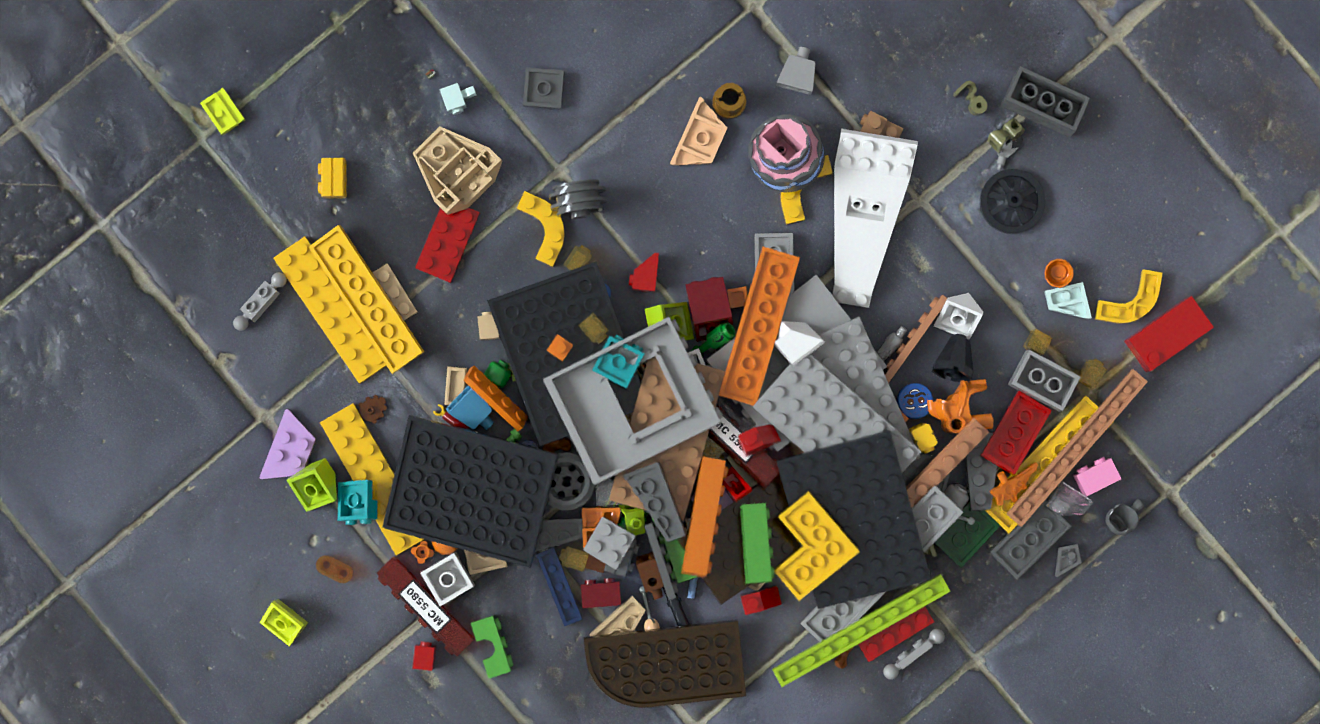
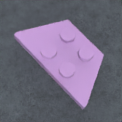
M288 409L284 412L260 474V479L293 476L307 465L316 438Z

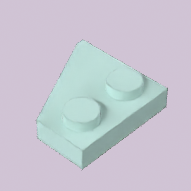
M1083 282L1044 291L1049 310L1085 319L1092 318Z

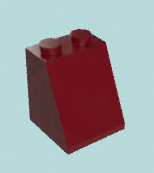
M712 277L708 280L693 281L690 284H685L697 342L706 340L707 334L722 323H730L733 326L732 313L723 277Z

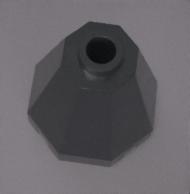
M963 334L951 336L933 364L932 373L945 379V376L952 377L950 381L961 382L962 380L969 382L973 375L970 340Z

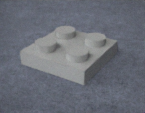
M603 516L583 550L617 570L635 540L636 535Z

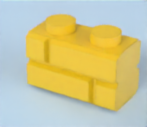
M321 158V163H318V174L321 175V182H318V193L325 199L347 198L346 159Z
M920 423L908 429L921 453L926 454L935 449L934 446L938 442L932 434L933 431L929 424Z

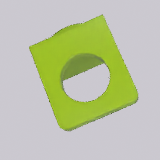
M619 505L621 512L625 515L626 530L634 535L644 534V510L636 507L634 509H626L632 506Z

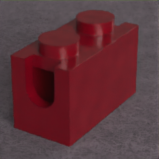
M605 578L604 582L596 583V579L585 580V584H581L582 608L621 605L620 581H616L615 578Z

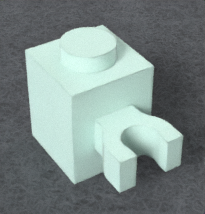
M458 83L440 89L446 109L449 114L453 113V115L460 114L464 111V108H467L464 99L477 96L473 86L461 91Z

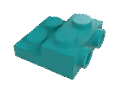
M618 335L614 338L609 336L603 349L623 340V338ZM627 344L621 345L639 355L634 366L629 364L624 356L620 354L612 355L607 352L599 356L592 371L628 388L644 356V353H642L643 348L635 344L632 347Z
M373 480L338 482V521H345V525H357V521H360V524H372V520H377L378 500H372Z

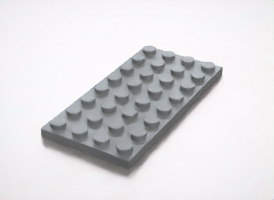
M856 317L818 334L825 343L810 354L915 444L860 317ZM918 455V456L914 459V461L917 460V459H919V458H921L920 455Z
M809 354L794 366L790 363L752 406L804 452L890 430L902 473L921 453V450L812 354Z

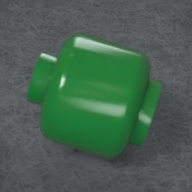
M500 359L499 362L492 361L484 375L498 388H503L510 379L512 371L509 369L510 365Z

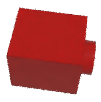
M421 641L420 644L415 645L412 669L428 671L434 669L436 646H432V642Z

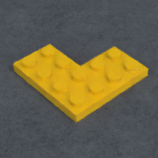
M809 491L779 515L782 522L803 546L775 568L774 572L799 601L859 553V549Z

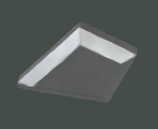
M1078 544L1058 548L1056 577L1082 563Z

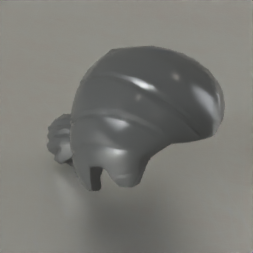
M1137 499L1132 506L1118 504L1110 509L1106 515V524L1109 530L1117 535H1126L1132 532L1139 523L1137 512L1145 507L1144 504Z

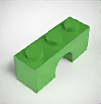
M495 615L473 621L471 626L476 641L490 640L495 647L494 654L483 659L488 679L511 672V667L514 666L511 655L507 656L505 648L508 645L505 636L501 637L499 630L502 629L499 618H495Z

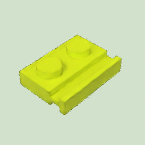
M224 88L200 102L222 136L238 126L242 121H245Z

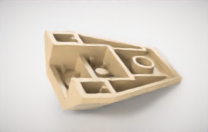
M439 127L413 152L434 202L447 215L469 208L495 182L502 164V160L489 147L443 127Z

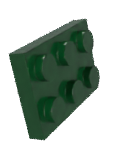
M970 501L962 509L963 513L961 516L973 517L975 523L970 525L967 521L957 519L934 542L960 568L1000 527L986 511H970Z

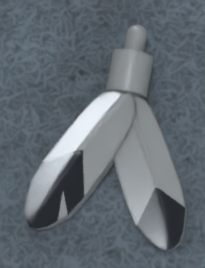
M1022 136L1014 141L1011 140L1007 146L1006 142H1004L1002 150L998 154V170H1001L1002 166L1005 165L1006 158L1021 146L1023 142Z

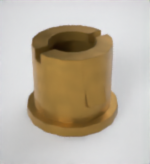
M735 83L722 85L714 93L712 99L713 108L718 115L727 119L739 116L746 106V96L742 88ZM725 91H733L739 95V99L734 105H727L723 101H719V98H722V94Z

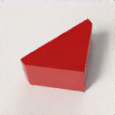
M734 467L728 469L726 478L722 480V485L725 486V491L732 501L737 502L753 490Z

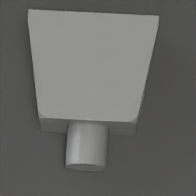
M799 47L797 56L789 55L776 86L808 95L812 94L815 61L808 59L810 49Z

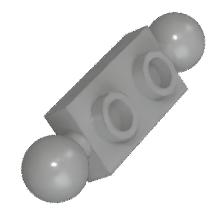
M277 272L273 274L271 284L264 281L240 308L244 314L234 319L233 325L235 329L239 331L247 329L249 325L248 320L251 319L253 322H256L280 295L276 290L277 287H283L287 282V278L283 273Z
M934 629L930 632L928 639L922 640L921 638L912 645L913 649L909 652L905 650L897 656L898 660L895 664H888L884 667V676L887 679H895L900 669L903 670L933 647V644H941L945 639L944 632L940 629Z

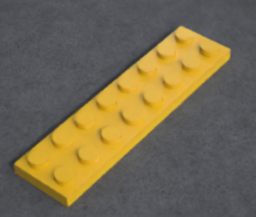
M337 225L309 246V249L392 374L424 353V350L341 225Z
M304 236L273 259L358 383L361 384L387 365L309 249L311 244Z
M1086 395L1021 463L1015 475L1034 462L1038 464L1037 470L1031 474L1026 483L1027 489L1097 410L1098 406ZM1022 489L1017 494V499H1019L1026 490ZM993 496L991 509L984 511L1007 533H1010L1018 525L1006 515L1016 502H1012L1010 499L1004 500L1003 505L999 506Z
M352 403L321 421V426L352 480H373L372 500H378L376 522L395 555L424 540L382 528L395 474L355 404Z

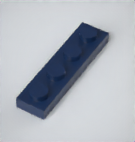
M553 547L536 554L564 627L582 620L583 618L555 548Z

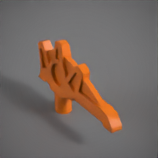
M1036 462L1011 478H1007L1004 471L997 474L1001 483L990 490L991 495L995 497L997 505H1003L1004 500L1010 499L1012 502L1018 500L1017 494L1022 489H1027L1026 483L1037 470L1038 464Z

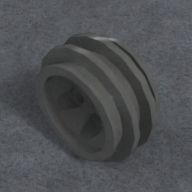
M596 179L578 180L552 187L555 192L549 195L550 200H556L557 202L550 206L551 211H558L556 213L557 217H571L572 219L590 217V214L604 210L601 204L607 202V197H602L599 194L606 191L605 186L598 185L600 183Z
M558 453L556 467H561L562 471L559 474H556L554 471L552 480L556 481V486L550 488L547 503L551 507L560 510H574L586 504L592 497L596 485L593 484L579 455ZM571 464H574L576 466V470L574 472L569 471V466ZM565 476L572 478L570 481L571 486L569 487L563 485V478ZM579 476H584L585 481L583 483L578 482ZM574 489L579 490L577 497L572 495ZM560 491H563L565 493V497L563 499H560L558 497V493Z

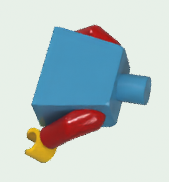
M469 385L447 408L438 404L442 409L440 414L433 411L436 416H443L442 419L451 426L462 429L469 427L475 429L480 424L487 430L493 424V420L488 417L492 411L490 405Z

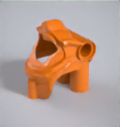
M986 379L970 380L969 383L962 380L956 391L949 395L946 400L936 399L935 402L927 400L928 412L931 416L941 420V428L946 433H960L973 418L985 429H993L991 413L971 415L969 410V397L974 393L987 389ZM952 421L955 422V428H954V429H953L952 426H951V422H952Z

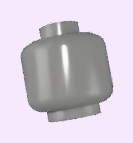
M959 483L955 485L950 484L944 492L961 510L969 501V491Z

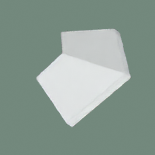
M969 293L948 297L934 323V327L954 335L963 334L970 340L983 315V311Z
M782 321L777 340L775 341V347L794 366L825 342L805 322Z

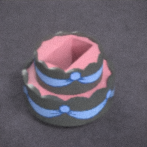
M789 114L772 117L764 121L754 131L748 147L749 159L754 175L765 187L777 192H794L807 187L819 176L825 161L824 147L816 128L806 119ZM779 149H784L783 152H778Z

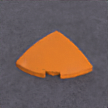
M582 507L583 548H585L603 516L616 524L618 523L620 507Z

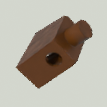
M650 552L637 556L636 564L645 592H650L653 600L662 598L661 588L664 587L654 553Z

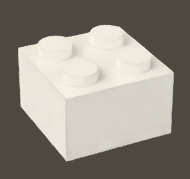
M456 552L421 572L439 606L475 586Z

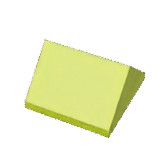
M279 599L271 603L259 622L289 647L308 624L305 619Z

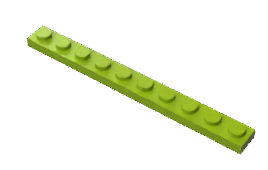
M938 574L931 578V580L922 583L776 666L772 671L781 687L949 593L950 590L942 575Z

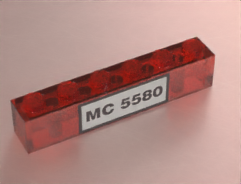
M718 405L717 407L723 416L720 419L722 423L710 428L708 436L759 485L766 489L780 475L776 459H771L767 455L766 449L745 457L738 442V435L744 432L739 428L740 425L734 419L730 420L725 415L724 409Z
M396 556L392 557L377 572L379 576L377 579L384 586L388 585L392 589L391 594L397 600L402 599L406 603L404 607L411 614L415 613L419 617L418 621L423 627L426 628L428 626L433 631L431 635L438 642L441 640L446 645L444 648L450 655L453 656L455 654L458 656L475 640L443 605L439 606L434 595Z

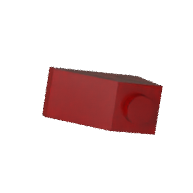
M654 253L634 269V274H630L629 285L632 286L633 291L655 293L659 253Z
M773 424L758 426L738 435V442L745 457L781 442Z
M777 586L740 595L745 615L782 605Z

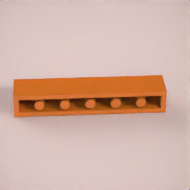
M708 457L701 458L681 574L704 578L707 573L710 574L712 562H709L710 554L714 553L715 543L712 540L713 535H717L718 524L715 523L716 516H720L722 507L719 504V498L723 497L725 486L722 485V480L726 478L728 467L725 466L726 461Z

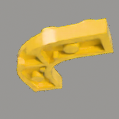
M828 155L825 156L822 171L817 178L833 174ZM801 190L781 192V206L786 225L805 220L800 201Z
M524 191L517 209L538 219L544 226L545 231L543 243L535 259L553 267L564 242L562 219L557 217V211H551L550 203Z
M1143 269L1139 290L1133 300L1121 304L1099 300L1095 320L1111 323H1129L1143 317L1153 308L1157 301L1162 273Z

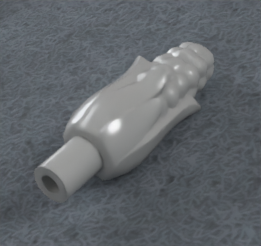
M901 326L896 333H891L878 350V355L883 362L900 347L903 341L902 337L907 332L905 327Z

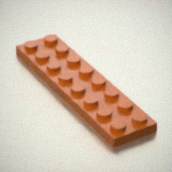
M762 247L719 396L752 406L758 401L800 257Z

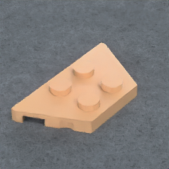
M701 97L697 101L670 162L672 166L712 164L727 131L725 124L720 121L714 111L709 108Z

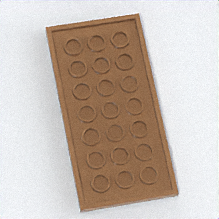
M656 356L648 360L630 422V427L634 434L682 411ZM697 363L694 368L697 373H702L706 381L703 383L706 391H711L714 398L711 402L715 408L725 371ZM709 429L617 474L609 500L645 510L642 502L622 475L660 461L681 520L684 521Z

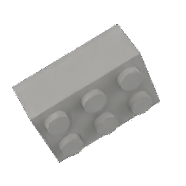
M1027 350L1024 352L1008 385L1060 412L1064 410L1080 376L1031 350Z

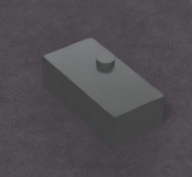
M1020 66L1011 81L1001 107L1070 138L1076 132L1090 98Z

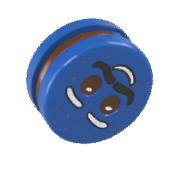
M913 383L906 385L899 391L896 402L901 412L908 418L919 419L929 413L927 400H933V395L926 386Z

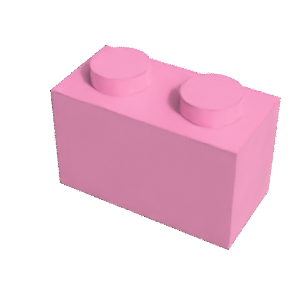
M1101 457L1094 461L1095 465L1089 468L1085 465L1077 469L1078 473L1073 476L1083 496H1088L1121 480L1111 458L1105 459V457Z

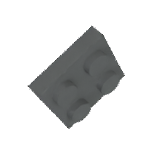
M526 68L523 107L561 109L564 70Z

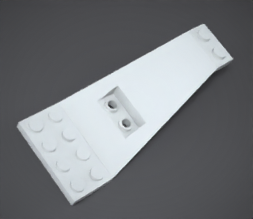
M841 129L834 164L835 283L832 296L838 303L869 308L873 288L911 177L918 141Z

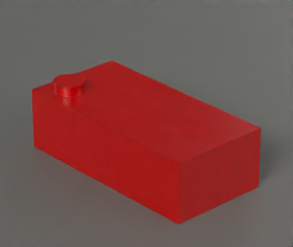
M1190 296L1131 335L1124 342L1145 372H1149L1214 327L1194 298Z

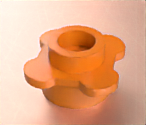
M421 541L420 545L411 549V553L415 555L420 564H423L428 557H433L434 551L428 547L427 541Z

